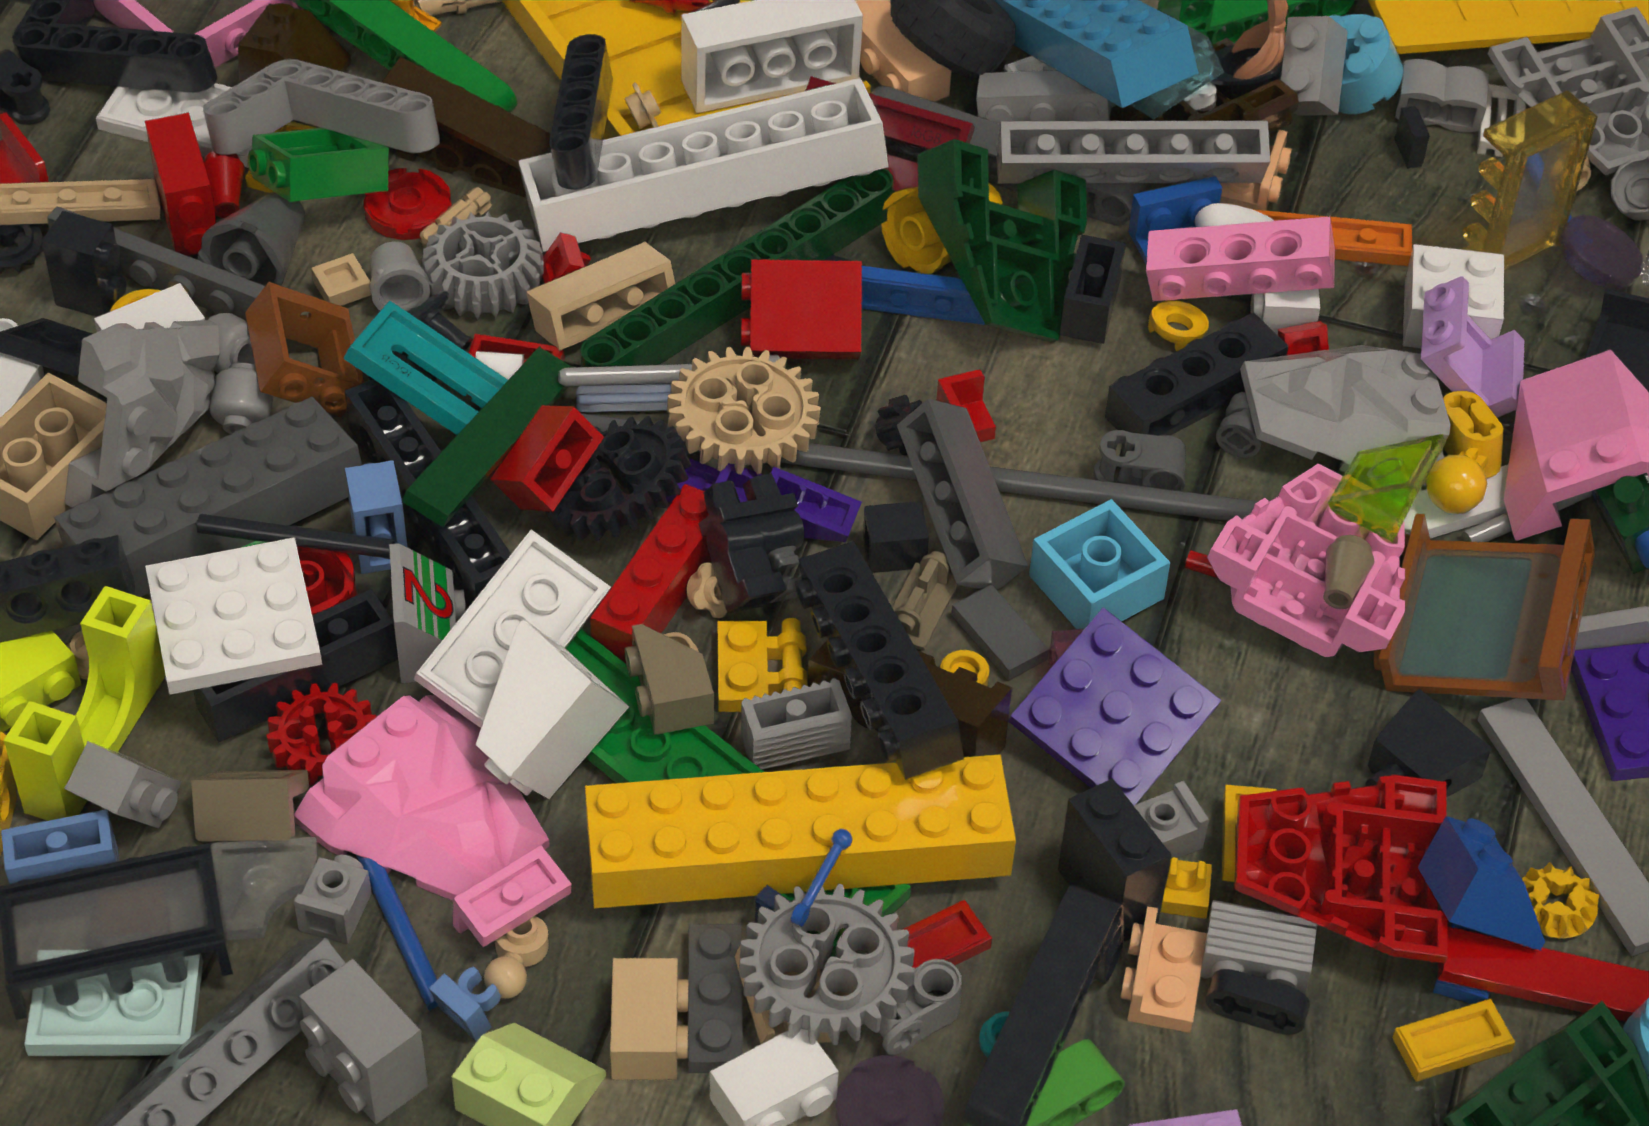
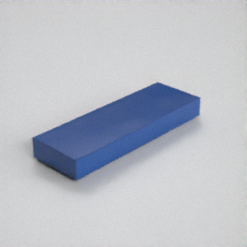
M862 266V309L985 325L961 278Z

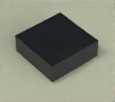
M1416 106L1403 107L1400 111L1394 140L1407 169L1422 167L1430 134Z

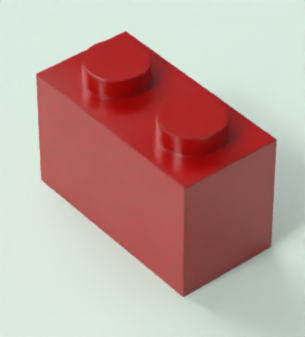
M541 405L490 480L521 510L553 512L604 436L574 406Z

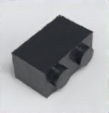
M62 211L41 241L55 305L96 317L109 313L115 302L125 295L127 287L126 278L123 277L120 247L116 243L113 224Z
M1081 234L1064 297L1060 328L1061 336L1101 344L1105 343L1121 280L1126 243Z

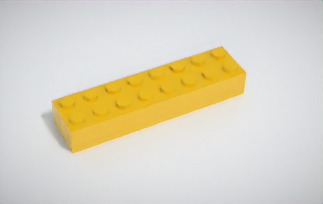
M1001 755L964 757L963 760L908 779L904 778L897 763L894 762L585 786L594 908L757 896L767 885L780 894L794 893V887L797 886L804 892H807L833 845L832 835L838 829L848 830L853 840L847 849L841 851L823 884L824 890H835L838 884H843L844 889L1001 877L1011 876L1016 838Z

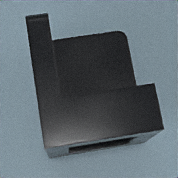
M921 502L864 506L863 541L867 563L872 573L912 570L915 563L920 564L922 558L928 555L929 536Z

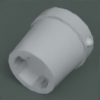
M393 241L384 243L375 249L370 259L371 282L369 286L372 301L378 310L381 311L389 301H392L405 311L424 303L430 294L427 274L420 267L415 253L410 246L403 242Z

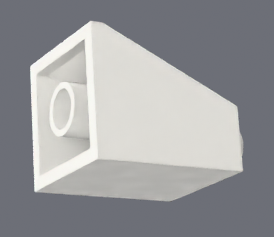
M523 619L514 632L476 746L489 757L484 764L485 767L507 785L510 782L527 796L534 790L550 799L629 706L561 644Z

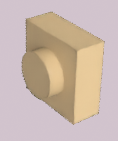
M353 253L311 268L313 282L325 301L342 306L371 295L370 280Z

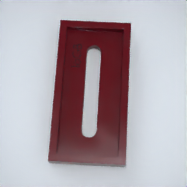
M811 76L805 91L836 83ZM868 93L883 122L885 138L928 150L952 139L970 144L975 130L973 123ZM887 154L889 167L885 169L889 170L893 176V193L904 188L918 187V163Z

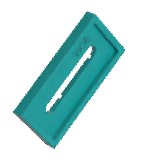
M389 301L356 338L343 358L456 435L474 418L478 411L395 356L392 351L401 354L403 351L409 354L407 358L464 397L468 394L472 397L471 401L481 408L508 381L502 375L392 301Z

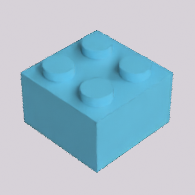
M1110 499L1033 539L1029 576L1081 633L1103 607L1122 622L1163 600L1170 561L1119 506Z

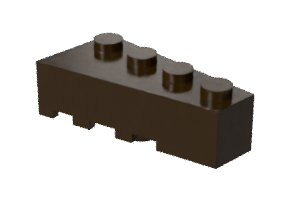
M826 641L809 659L808 687H811L813 682L820 685L823 680L828 683L833 678L838 680L851 715L860 725L868 728L861 710L860 701L862 700L860 697L855 699L851 697L844 678L843 670L845 668L843 666L839 668L834 666ZM918 651L958 720L963 757L999 755L1006 746L1012 687L997 681L990 688L976 682L978 680L976 673L961 667L954 673L936 666L933 656Z

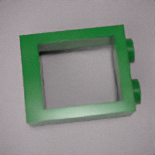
M326 128L252 135V150L248 153V167L253 179L289 202L388 191L389 148Z

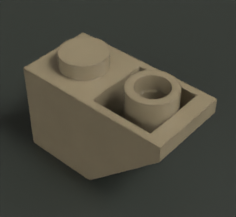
M643 624L632 626V646L625 647L627 670L630 677L638 676L641 686H637L635 689L639 713L641 717L649 715L654 735L714 724V691L703 654Z

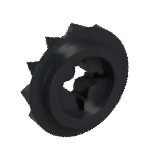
M36 224L0 225V246H7L0 251V274L7 268H13L19 273L21 264H35L36 255L43 252L42 232ZM15 243L16 248H9V246Z

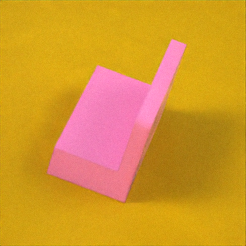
M541 845L453 898V926L458 933L469 929L482 947H485L571 894L572 884Z

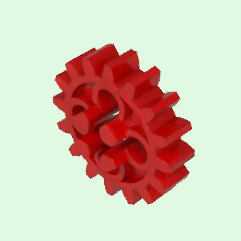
M317 683L311 684L310 694L306 696L298 690L292 691L293 703L288 704L279 701L276 704L278 716L269 717L267 721L269 734L266 735L269 752L273 753L276 767L287 766V770H308L309 785H314L318 776H323L322 765L328 756L321 755L315 714L325 713L331 753L376 718V715H372L369 700L358 702L357 690L353 688L344 695L339 694L337 683H332L328 692H320Z

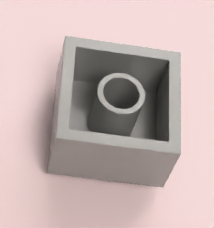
M351 959L300 995L304 1018L300 1021V1026L307 1037L309 1045L305 1050L307 1059L321 1076L324 1077L330 1074L339 1084L338 1090L343 1100L354 1112L358 1113L363 1110L375 1124H378L428 1087L421 1030L354 959Z

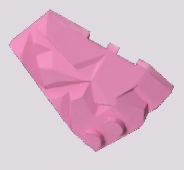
M1320 464L1313 466L1282 486L1279 496L1273 500L1268 501L1266 498H1263L1255 503L1251 514L1241 519L1237 515L1230 519L1207 557L1219 580L1231 587L1232 605L1236 612L1323 657L1335 656L1343 644L1357 652L1386 649L1405 613V600L1400 599V588L1405 580V569L1400 567V556L1405 548L1404 506ZM1339 536H1358L1370 544L1374 556V565L1356 593L1351 607L1336 609L1329 606L1323 598L1326 587V550Z
M426 695L419 702L411 696H402L328 755L322 765L323 779L307 791L294 814L295 823L329 852L336 855H346L348 852H351L363 858L372 859L382 866L388 874L391 869L414 877L416 878L417 887L452 901L456 896L542 845L546 850L550 846L548 836L521 792L510 782L508 785L502 782L485 767L484 764L489 757L476 746L481 728L436 695Z

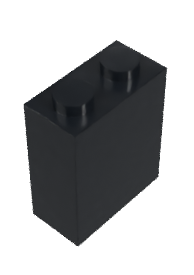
M1113 778L1068 799L1058 865L1060 874L1069 886L1075 884L1123 904L1124 941L1131 938L1133 923L1144 925L1147 906L1158 908L1155 922L1158 924L1172 854Z

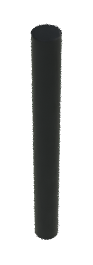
M200 514L197 520V532L201 534L260 542L295 538L296 546L387 559H390L389 544H395L394 539Z

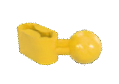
M1453 391L1443 397L1451 424L1449 436L1442 446L1448 456L1437 461L1430 468L1426 488L1428 496L1435 506L1447 513L1464 514L1483 501L1488 485L1486 478L1495 476L1501 470L1503 426L1479 395L1470 391Z

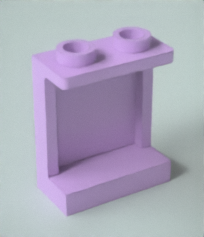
M1460 276L1425 292L1421 360L1452 392L1470 391L1479 395L1498 418L1517 409L1520 381L1523 380L1524 339L1515 330L1490 339L1468 316L1469 282L1463 276Z

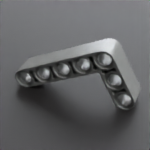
M294 59L281 60L270 64L212 99L203 107L212 149L214 152L224 155L238 153L252 146V135L273 133L292 120L411 153L428 151L436 147L440 141L433 101L430 96Z

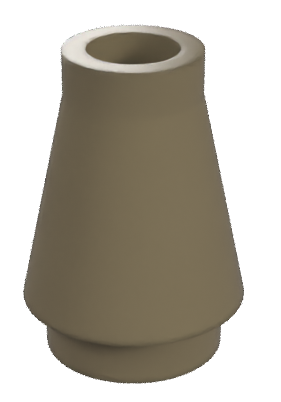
M1342 535L1336 538L1334 543L1329 545L1326 550V587L1323 598L1333 608L1347 609L1351 607L1356 593L1374 565L1372 548L1363 538L1354 535Z

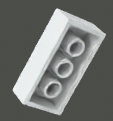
M753 0L682 14L681 80L696 113L803 92L806 90L811 76L836 84L859 78L863 14L855 0Z

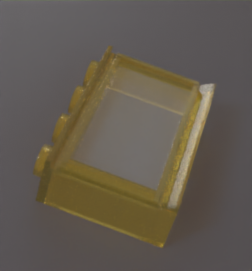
M1566 90L1484 129L1483 137L1506 157V162L1504 166L1496 158L1491 157L1479 164L1481 176L1498 192L1496 198L1486 190L1471 196L1472 207L1489 223L1487 231L1478 222L1464 227L1462 230L1463 237L1470 246L1463 247L1460 250L1504 254L1505 270L1554 244L1557 247L1561 246L1598 118L1589 107L1584 105L1571 92Z

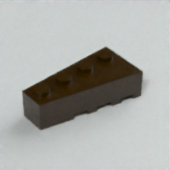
M400 57L381 83L430 96L433 101L440 141L436 147L424 152L411 153L396 149L397 157L412 162L417 156L434 161L437 164V170L453 174L454 171H465L471 173L475 182L525 198L526 193L518 160L551 153L549 144L551 134L539 126L533 125L505 111L500 106L468 92L463 87L429 72L424 67Z

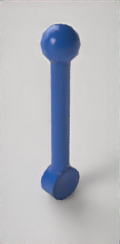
M838 829L833 833L831 839L833 845L802 902L796 905L791 916V923L802 927L807 921L810 908L841 851L847 849L852 843V835L846 829Z

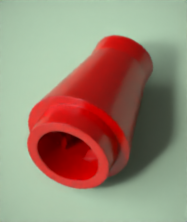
M212 151L205 156L204 165L210 182L215 215L226 218L240 210L239 201L245 166L236 153L224 155Z

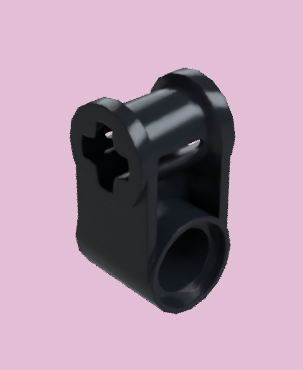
M4 49L0 52V110L6 112L17 123L23 125H32L43 121L48 117L51 110L49 101L41 93L40 88L43 84L41 73L19 59L11 50Z

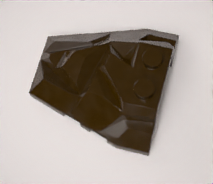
M1226 38L1194 53L1198 73H1202L1203 61L1210 54L1235 43ZM1280 79L1240 97L1229 90L1227 86L1214 85L1217 90V100L1205 108L1195 110L1183 99L1175 98L1180 97L1177 95L1179 91L1176 87L1178 83L1124 108L1118 105L1110 108V121H1268L1270 138L1279 129L1292 124L1291 113L1296 112L1299 99L1297 93Z

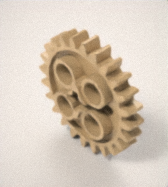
M727 347L726 355L723 358H720L713 351H709L707 363L697 358L692 359V370L681 368L679 381H672L671 394L668 395L667 413H669L668 426H674L678 435L681 436L683 441H686L685 446L689 454L701 451V464L707 463L712 458L718 460V471H722L728 463L735 464L737 474H742L745 465H752L757 474H761L763 463H768L771 467L774 466L780 469L781 457L790 462H795L797 450L807 452L809 439L816 438L821 407L818 406L819 393L812 391V379H800L802 368L799 366L786 370V357H782L775 362L769 361L770 354L768 350H765L759 358L753 357L750 347L745 348L742 356H736L733 349Z

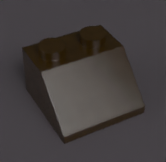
M269 3L238 44L239 83L270 64L281 60H300L340 72H345L351 64L349 53L310 11L296 9L284 3Z

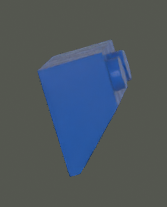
M1446 816L1421 860L1418 869L1449 922L1541 950L1545 939L1525 883L1512 865V858L1504 852L1495 838V831L1487 824L1476 819L1469 818L1464 822Z

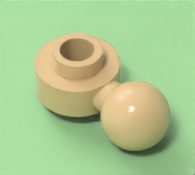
M534 916L495 940L498 958L492 960L485 970L484 982L486 988L494 984L501 995V999L513 998L521 993L527 981L525 967L537 964L548 952V928L542 919Z

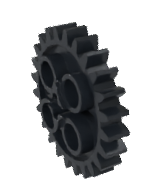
M631 416L620 427L615 420H612L608 430L603 432L596 426L595 428L604 436L603 440L553 512L545 511L556 530L561 528L566 537L575 532L579 540H583L591 532L595 540L598 541L608 530H611L614 537H618L621 528L625 525H628L634 531L638 527V519L644 517L652 521L655 519L652 510L656 507L668 508L670 505L666 497L680 495L681 490L677 483L688 480L689 477L685 469L691 467L687 457L689 452L674 426L668 428L662 419L653 424L650 416H646L638 425L634 417ZM600 461L605 462L610 467L612 473L614 474L615 478L618 480L620 485H622L624 488H628L630 492L629 495L625 494L620 489L615 478L611 475L610 471L605 467H601L599 463Z

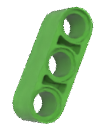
M1091 1040L1079 1041L1059 1053L1026 1126H1074L1103 1109L1117 1098L1125 1085L1124 1080Z

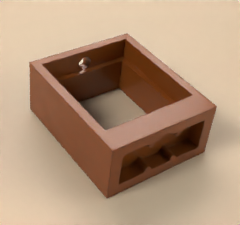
M268 282L245 312L260 392L294 403L313 397L327 413L342 417L347 411L345 390L364 383L362 371L343 359L350 345L355 341L349 309ZM303 312H309L307 315H301ZM285 338L318 348L322 368L289 358Z

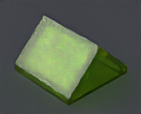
M1439 434L1358 451L1328 501L1331 511L1393 542L1447 442L1444 435Z

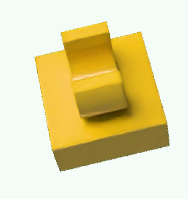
M1171 857L1160 913L1206 919L1209 908L1212 864H1206L1205 861H1183Z

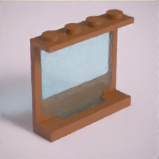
M1415 514L1411 533H1405V548L1402 552V568L1405 569V580L1400 588V599L1405 600V613L1386 649L1374 650L1375 670L1382 672L1386 691L1416 692L1421 689L1424 693L1564 701L1595 555L1590 519H1570L1565 544L1552 545L1430 540L1425 514Z

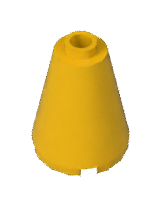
M989 183V201L1003 205L1000 193ZM918 187L904 188L892 193L885 201L883 210L888 208L887 221L881 223L882 234L889 252L902 268L910 266L918 271L917 273L922 274L938 272L951 261V258L918 198Z

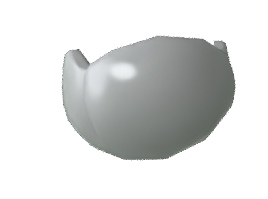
M1649 156L1633 158L1619 166L1611 180V198L1614 205L1622 214L1636 221L1649 220Z

